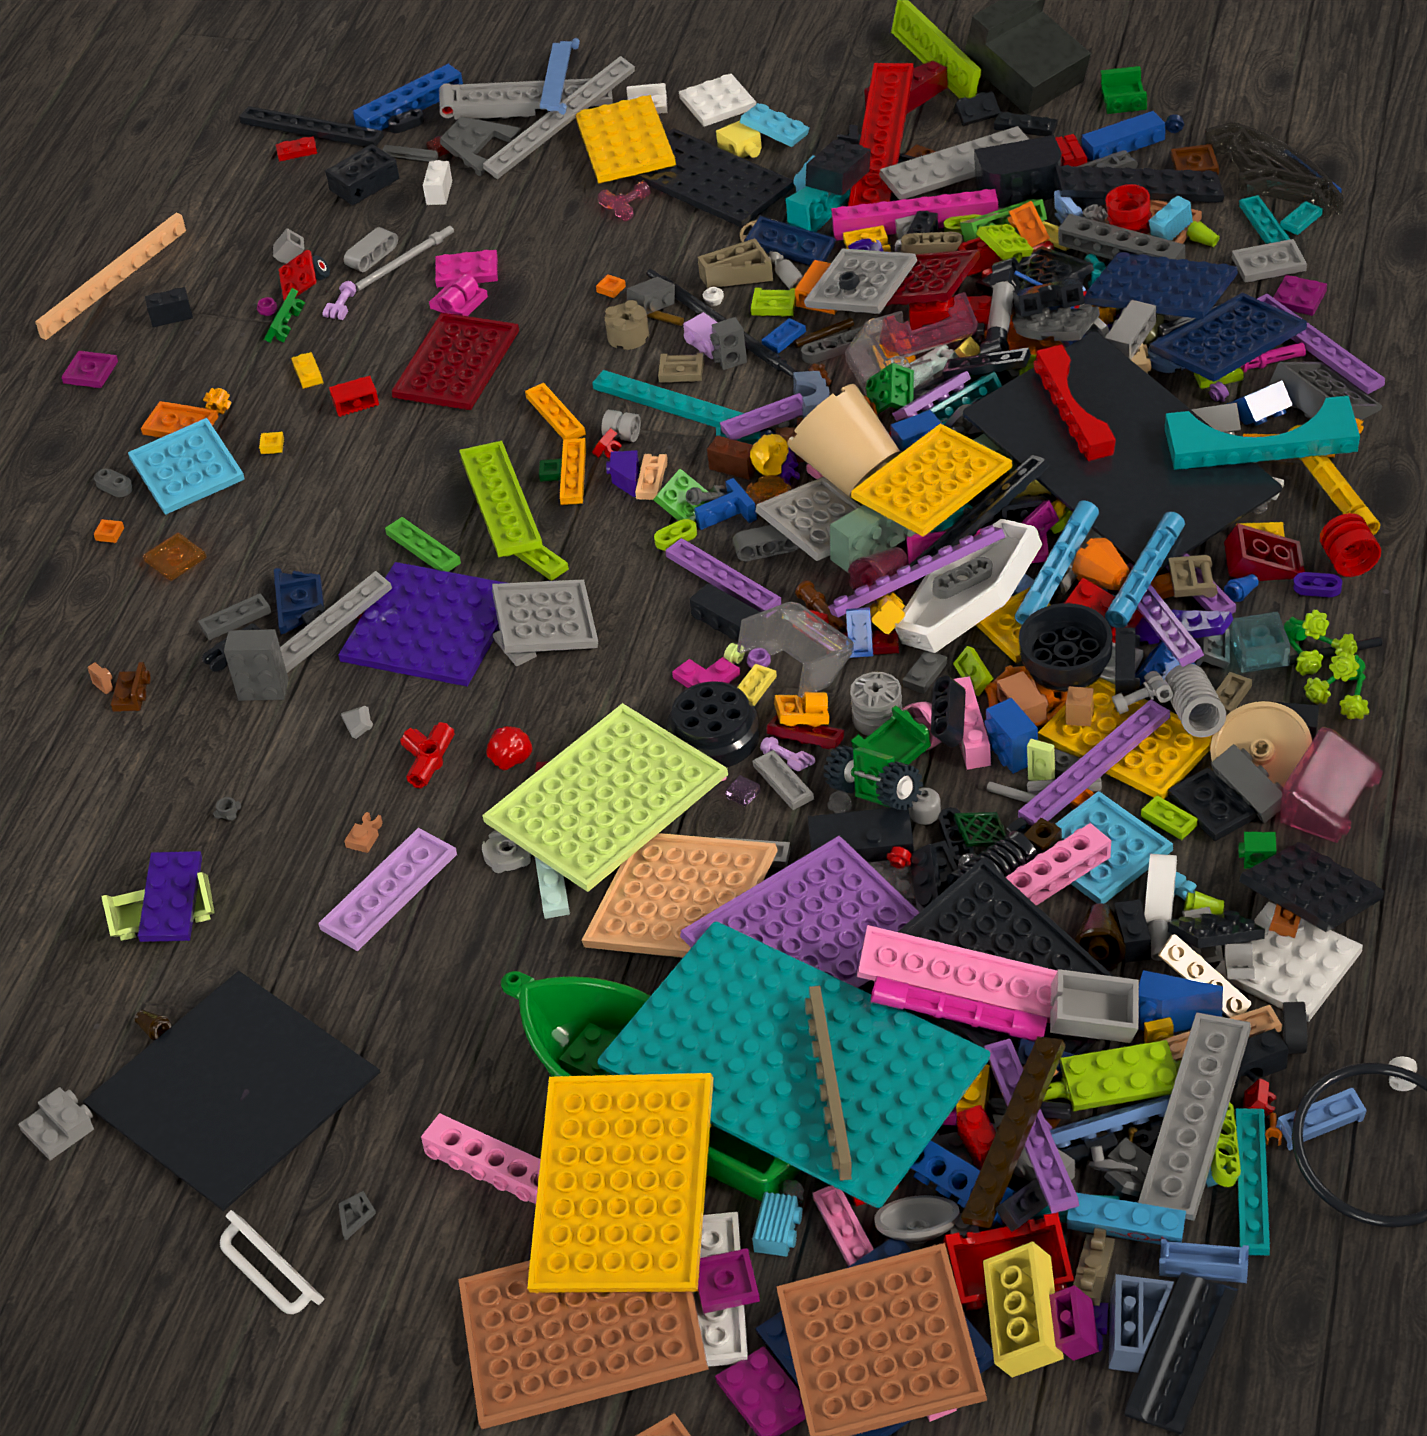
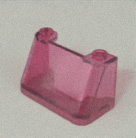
M966 293L955 295V304L948 309L950 317L946 318V320L913 331L908 321L904 322V324L899 323L895 320L894 315L884 318L880 335V343L884 352L892 357H910L974 335L978 323Z
M1323 726L1284 786L1280 822L1338 843L1343 834L1347 835L1351 826V820H1348L1349 812L1365 786L1371 788L1374 784L1380 782L1383 773L1380 770V764L1336 731Z

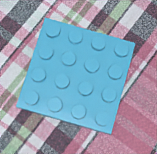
M207 418L128 452L130 460L165 515L245 479L243 472Z
M1099 791L1055 823L1058 827L1062 828V841L1071 836L1077 829L1083 828L1089 823L1111 840L1110 858L1070 883L1096 903L1105 904L1149 869L1150 853L1168 855L1173 851V843Z

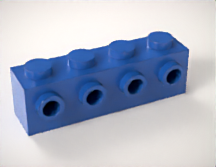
M1154 111L1083 134L1082 149L1090 161L1122 150L1127 152L1135 151L1165 140V122Z

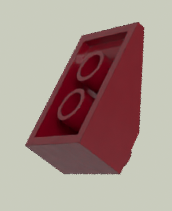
M1238 523L1224 541L1229 576L1241 578L1253 574L1257 577L1258 581L1294 579L1297 574L1305 572L1300 541Z

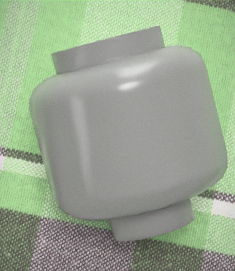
M924 787L919 788L922 792L921 795H916L918 801L916 803L912 802L913 806L909 808L910 818L921 825L931 824L939 818L941 800L935 790Z

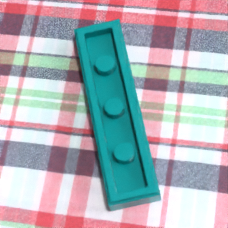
M1259 195L1239 200V207L1265 244L1290 240Z

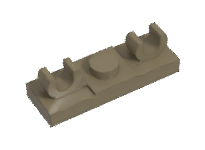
M1100 1228L1094 1229V1235H1086L1073 1286L1075 1285L1090 1297L1095 1306H1100L1115 1247V1239L1107 1238L1106 1229Z

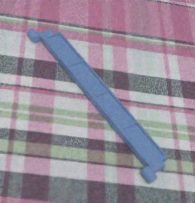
M574 38L572 41H560V43L552 44L540 109L559 111L562 115L566 113L567 105L561 103L571 48L577 49L579 47V39Z

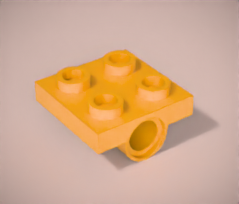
M804 692V695H775L774 705L780 724L786 726L808 724L813 727L829 724L828 696L826 692Z

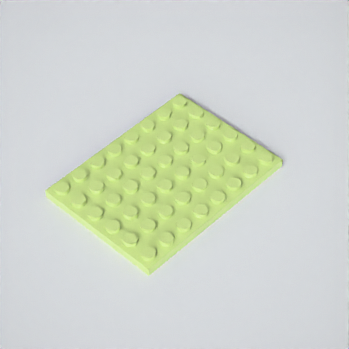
M622 703L482 816L486 824L589 892L728 776V770L720 763Z

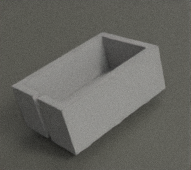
M1058 969L1051 983L1050 1033L1131 1043L1138 1030L1139 980Z

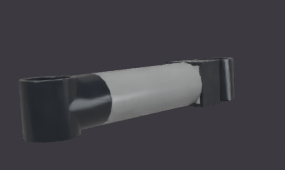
M1015 257L995 262L992 265L993 274H991L989 285L993 289L986 341L980 345L981 355L1010 350L1007 339L1013 304V291L1019 290L1020 285L1017 279L1019 277L1014 272L1018 271L1021 273L1020 264Z

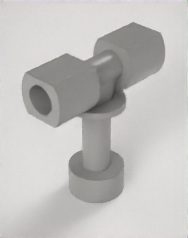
M1151 671L1144 676V688L1124 697L1119 693L1112 696V701L1119 715L1129 711L1128 705L1146 697L1154 700L1153 696H1156L1159 702H1167L1173 698L1169 684L1162 679V676L1157 671Z

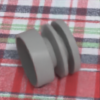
M884 672L866 673L855 679L851 685L852 721L855 728L864 735H871L893 716L892 707L896 705L901 710L903 709L901 685L890 674Z

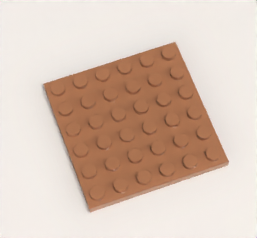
M945 1243L776 1286L810 1436H851L987 1401Z

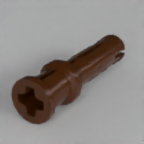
M809 580L801 582L795 590V595L805 601L806 607L812 611L828 614L829 627L834 633H844L840 629L841 627L847 632V624L840 617L831 614L829 605L825 602V596L814 589V584Z

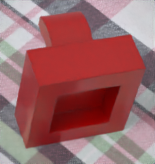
M610 428L600 439L592 453L599 458L604 452L610 458L611 452L619 451L622 445L618 441L613 440L617 433Z
M1258 1079L1245 1091L1243 1109H1264V1115H1270L1275 1110V1107L1269 1105L1276 1099L1273 1093L1268 1092L1269 1082Z

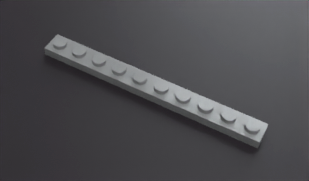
M621 56L561 102L567 105L565 114L562 115L559 111L548 112L484 162L483 168L496 179H499L574 120L577 113L583 109H588L635 72V66Z

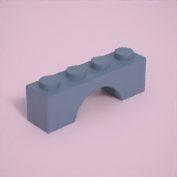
M820 371L793 372L794 395L798 393L802 395V418L804 419L814 408L830 396L829 387H826V380L822 378Z

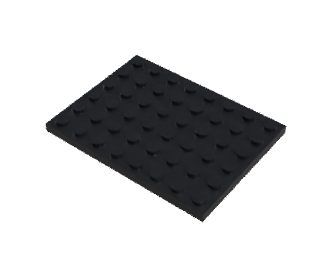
M984 857L898 931V933L1056 971L1060 969L1113 976ZM942 1018L962 1038L982 1048L985 1045L1011 1039L1017 1053L1021 1038ZM1046 1023L1043 1036L1062 1039L1066 1046L1064 1051L1074 1054V1056L1084 1054L1099 1040L1050 1033V1023Z

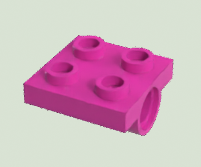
M463 274L458 280L453 279L429 301L430 309L439 312L468 316L488 295L487 290L478 287L476 280L472 276Z

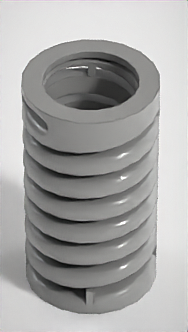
M1187 664L1184 667L1178 665L1170 670L1165 678L1173 693L1170 703L1184 729L1195 737L1201 738L1214 735L1225 723L1226 710L1206 673L1195 664Z

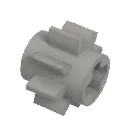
M1091 205L1083 211V218L1106 223L1104 219L1108 215L1101 206Z

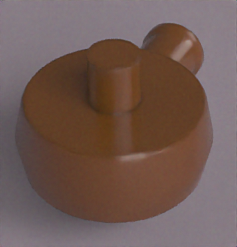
M822 363L820 365L812 364L808 371H820L822 378L826 380V385L829 386L832 380L827 377L828 373L824 369L825 365Z

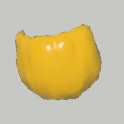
M777 434L763 435L758 442L753 444L750 451V458L755 469L765 476L781 474V466L789 453L787 441Z

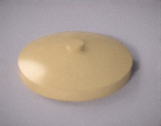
M1265 701L1245 704L1226 715L1225 723L1213 735L1210 747L1212 762L1233 744L1240 750L1244 748L1251 755L1252 762L1256 766L1261 765L1268 772V778L1273 783L1278 782L1285 791L1294 787L1304 777L1313 757L1312 738L1304 720L1289 707Z

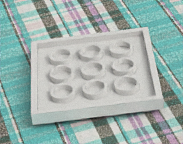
M1268 902L1254 920L1255 924L1265 928V939L1251 941L1255 979H1227L1225 958L1215 970L1221 973L1231 985L1281 1009L1283 1002H1305L1306 1018L1309 1022L1361 954L1363 945L1332 930L1324 932L1302 918L1295 938L1280 936L1276 932L1269 930L1276 904Z

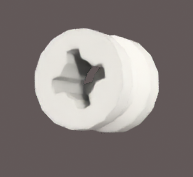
M1396 1057L1389 1062L1390 1065L1399 1066L1415 1073L1417 1071L1416 1062L1409 1057ZM1389 1077L1390 1086L1398 1091H1409L1417 1086L1397 1077Z

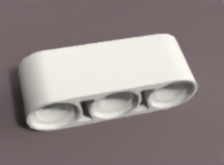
M1150 853L1144 913L1147 924L1156 919L1170 922L1172 919L1177 866L1176 855Z

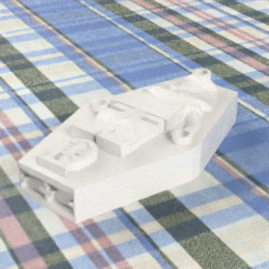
M1000 519L993 524V527L1002 528L1005 538L926 575L904 609L906 616L899 624L895 623V630L902 644L936 653L994 611L1003 607L1010 599L1042 546L1037 529L1032 525ZM977 557H986L992 561V575L990 578L948 599H939L933 595L932 586L933 580L936 577ZM964 575L956 577L959 580L968 579V577Z

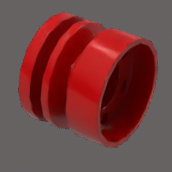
M1127 184L1118 186L1107 194L1105 202L1108 224L1144 234L1150 232L1148 220L1151 219L1152 213L1150 211L1151 202L1148 190L1139 185Z
M1347 513L1339 515L1330 520L1320 533L1319 541L1337 573L1342 576L1354 577L1362 575L1372 569L1381 557L1379 543L1364 518L1358 514Z

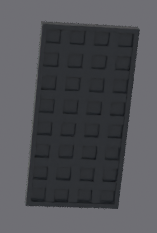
M675 128L666 133V137L675 157L676 165L628 176L741 228L795 187L794 180Z

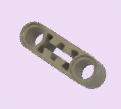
M958 232L906 234L901 238V253L924 254L958 251V247L962 243V235Z

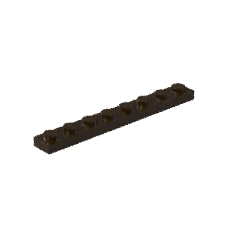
M1037 1036L961 1218L964 1224L991 1227L997 1213L995 1208L1002 1201L1066 1047L1062 1039Z

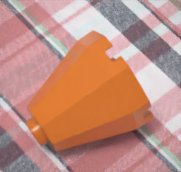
M1106 538L1090 539L1086 542L1088 546L1085 549L1081 547L1077 551L1072 571L1077 575L1078 582L1085 578L1100 588L1120 590L1130 573L1129 568L1111 541Z

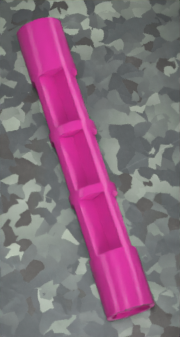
M876 976L871 995V1002L901 1010L904 1008L933 1015L934 1018L954 1020L970 1024L976 1028H987L1033 1042L1036 1041L1037 1036L1043 1037L1046 1029V1016L989 1005L980 1000L973 1001L948 995L946 992L911 986L909 983Z

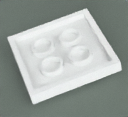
M732 74L723 75L720 78L705 81L702 84L679 91L680 99L704 127L745 113L756 105V101Z

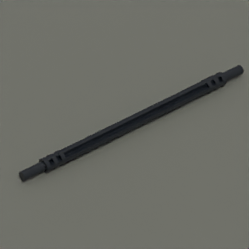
M653 269L647 271L646 275L651 279L659 277L674 284V298L698 315L704 312L716 322L727 320L668 277L661 276ZM744 331L746 349L776 370L783 371L793 378V372L798 371L789 366L785 359Z

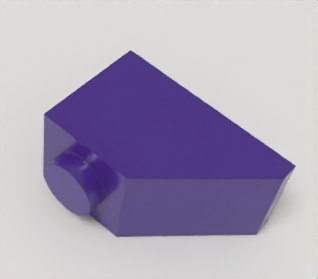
M637 450L611 452L610 461H606L607 474H611L614 485L631 496L636 497L635 492L640 470Z

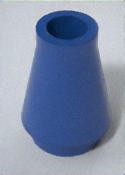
M1253 574L1229 580L1224 587V593L1233 602H1241L1258 586L1259 581Z

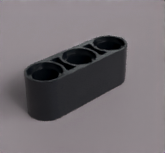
M942 675L933 686L931 734L948 747H955L961 742L964 735L966 690L948 675Z

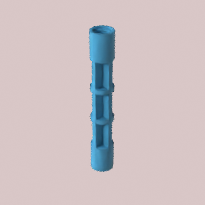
M1079 501L1015 614V619L1019 624L1022 625L1031 614L1048 605L1099 514L1098 508L1093 503Z
M1166 512L1154 530L1152 537L1105 613V619L1112 627L1124 628L1131 619L1144 593L1149 588L1151 581L1184 528L1185 521L1179 514Z

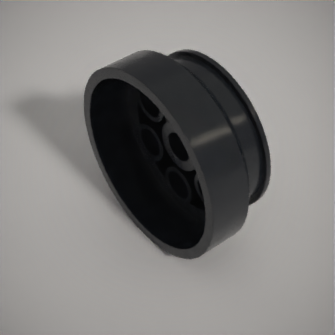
M1073 603L1046 606L1031 614L1022 624L1019 632L1020 658L1031 677L1045 688L1061 692H1068L1069 686L1086 688L1100 678L1104 668L1111 659L1112 630L1108 621L1099 612L1090 607Z
M703 682L684 690L675 699L666 723L668 732L726 768L746 759L755 750L760 738L759 720L755 707L743 691L725 682Z

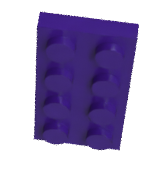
M200 851L151 852L138 932L140 942L190 941L199 884L197 873H200L202 863Z

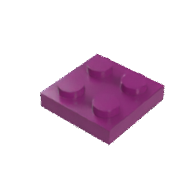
M1286 275L1273 298L1292 312L1313 316L1327 291V283Z
M78 351L61 377L63 384L102 388L118 363L117 356Z
M748 1248L700 1258L698 1292L703 1314L760 1302Z

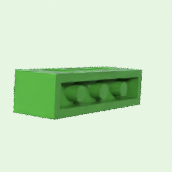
M1030 199L960 222L964 242L978 238L979 236L976 232L981 226L1010 225L1007 219L1010 216L1009 211L1030 201L1033 202L1041 221L1047 220L1043 199Z

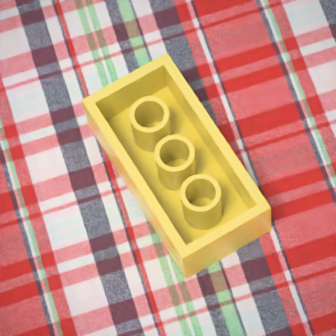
M1030 1242L983 1260L994 1364L1013 1378L1062 1360L1063 1352L1055 1346L1049 1297L1050 1294L1055 1293L1051 1256L1037 1244Z

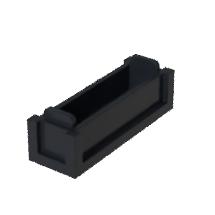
M1116 628L1115 695L1121 693L1123 697L1140 689V678H1135V647L1140 646V635H1135V628Z

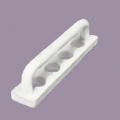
M230 1210L226 1217L232 1223L226 1228L220 1239V1248L223 1253L286 1314L300 1312L311 1300L320 1305L324 1298L243 1218ZM239 1230L303 1292L295 1302L290 1303L231 1245L232 1238Z

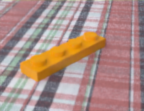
M545 383L525 391L526 398L563 440L577 439L586 435L583 425Z
M585 438L563 440L560 485L561 505L583 503L586 457Z

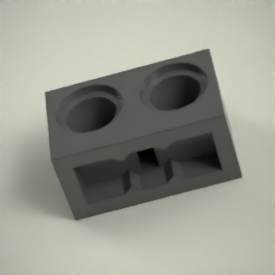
M736 317L712 324L710 339L714 346L712 356L715 363H719L723 370L747 363L744 330Z

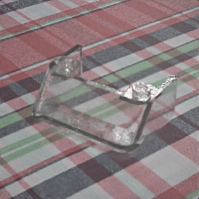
M902 311L868 320L845 351L846 361L866 396L867 379L891 363L914 370V389L933 380V364L931 359L910 364L906 358L901 356L887 359L880 347L881 344L889 343V341L904 340Z
M786 602L742 619L737 652L743 653L756 647L765 649L769 655H774L781 651L787 652L803 664L798 696L803 698L804 692H817L831 685L852 655L854 643L801 604Z

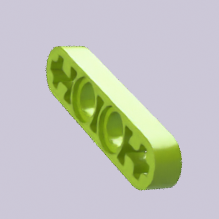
M1229 1102L1222 1129L1228 1135L1220 1133L1211 1163V1174L1214 1181L1224 1187L1233 1186L1241 1172L1235 1111L1233 1105ZM1218 1148L1226 1150L1230 1155L1221 1153Z

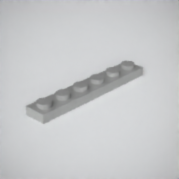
M375 571L282 645L280 649L287 673L392 589L391 583Z

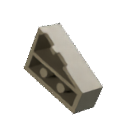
M755 238L698 257L700 278L707 288L773 281L771 260Z

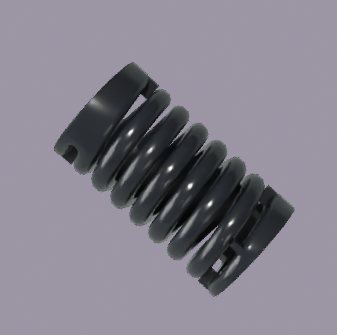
M1012 831L1001 838V840L995 842L994 845H991L979 853V855L967 861L964 866H960L956 871L948 874L946 878L947 886L950 887L983 857L1006 877L1019 866L1027 864L1026 860L1028 862L1033 860L1038 853L1026 836L1018 831Z

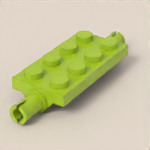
M1167 1040L1064 1057L1060 1059L1063 1078H1061V1081L1050 1083L1043 1101L1064 1098L1071 1101L1073 1111L1171 1095L1181 1061L1173 1059Z

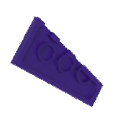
M1171 610L1193 638L1223 635L1234 620L1231 612ZM1143 617L1135 628V635H1140V642L1148 641L1149 644L1159 643V636Z

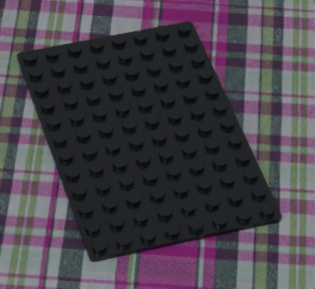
M1096 331L1089 333L1064 348L1071 359L1067 383L1071 395L1078 405L1090 415L1108 424L1116 438L1113 455L1091 461L1086 459L1084 453L1079 451L1078 442L1075 437L1070 435L1069 426L1066 421L1062 420L1059 408L1053 404L1049 390L1044 388L1040 374L1035 372L1034 367L963 410V416L1017 464H1023L1032 455L1046 459L1049 467L1036 480L1072 512L1079 501L1093 503L1098 508L1099 514L1091 528L1102 538L1111 541L1116 550L1133 565L1136 564L1163 515L1166 512H1175L1182 516L1185 521L1184 528L1157 573L1168 566L1169 558L1184 556L1282 491V485L1255 462L1174 470L1165 433L1166 413L1189 411L1199 421L1209 427L1211 426Z

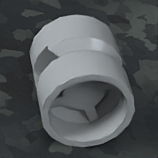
M608 409L602 420V435L604 436L611 428L617 433L614 439L620 437V440L635 442L640 432V416L627 412L622 414L620 411Z

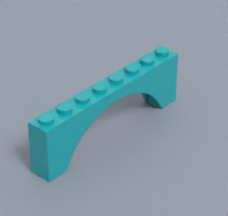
M1349 396L1326 398L1318 413L1307 423L1289 432L1267 437H1244L1227 434L1202 423L1189 411L1166 413L1165 433L1174 470L1358 452L1360 440Z

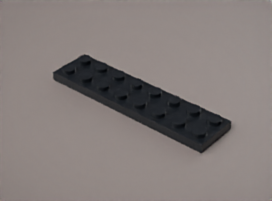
M1064 165L1056 166L1054 172L1061 197L1106 198L1107 194L1114 188L1129 184L1139 185L1148 190L1150 200L1171 201L1177 195L1187 201L1223 202L1224 193L1217 172L1210 170H1158L1151 168L1132 169L1130 167H1077Z

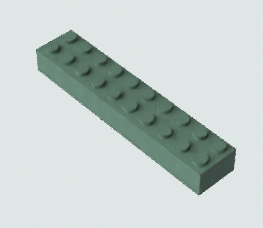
M982 434L974 439L975 442L1012 460V468L1008 470L1010 474L1017 469V463L987 436ZM862 505L830 524V560L850 573L890 548L895 547L907 539V536H913L915 532Z

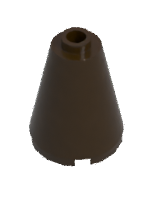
M1103 903L1092 905L1088 909L1074 940L1108 972L1113 971L1125 958V943L1123 942L1112 908Z

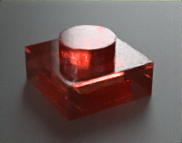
M442 136L435 137L433 140L426 142L427 148L437 151L438 156L449 153L440 144Z

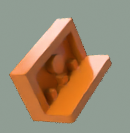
M1032 201L1009 211L1010 216L1007 219L1013 228H1017L1020 236L1025 238L1031 247H1035L1050 239Z

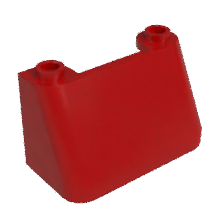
M1058 1212L1044 1215V1218L1036 1220V1224L1034 1219L1028 1220V1222L1013 1232L1008 1227H1002L977 1233L968 1232L965 1238L959 1232L945 1235L942 1242L946 1246L961 1305L966 1306L967 1311L984 1307L983 1302H988L983 1260L1030 1242H1034L1051 1256L1055 1292L1066 1289L1068 1284L1073 1283L1074 1278Z

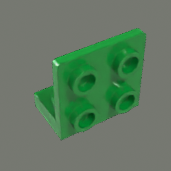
M891 363L867 379V397L870 398L871 403L875 404L877 415L889 407L899 410L913 401L914 370Z

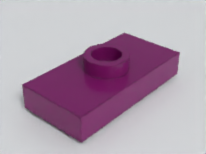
M1048 500L1043 501L1021 523L1034 526L1039 533V538H1041L1060 519Z

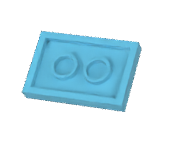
M756 104L741 116L739 122L790 147L808 135L809 127L805 126L801 121L792 120L784 113L775 112L765 104Z

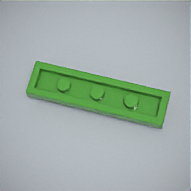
M403 517L385 528L387 536L436 570L449 572L461 563L460 556Z

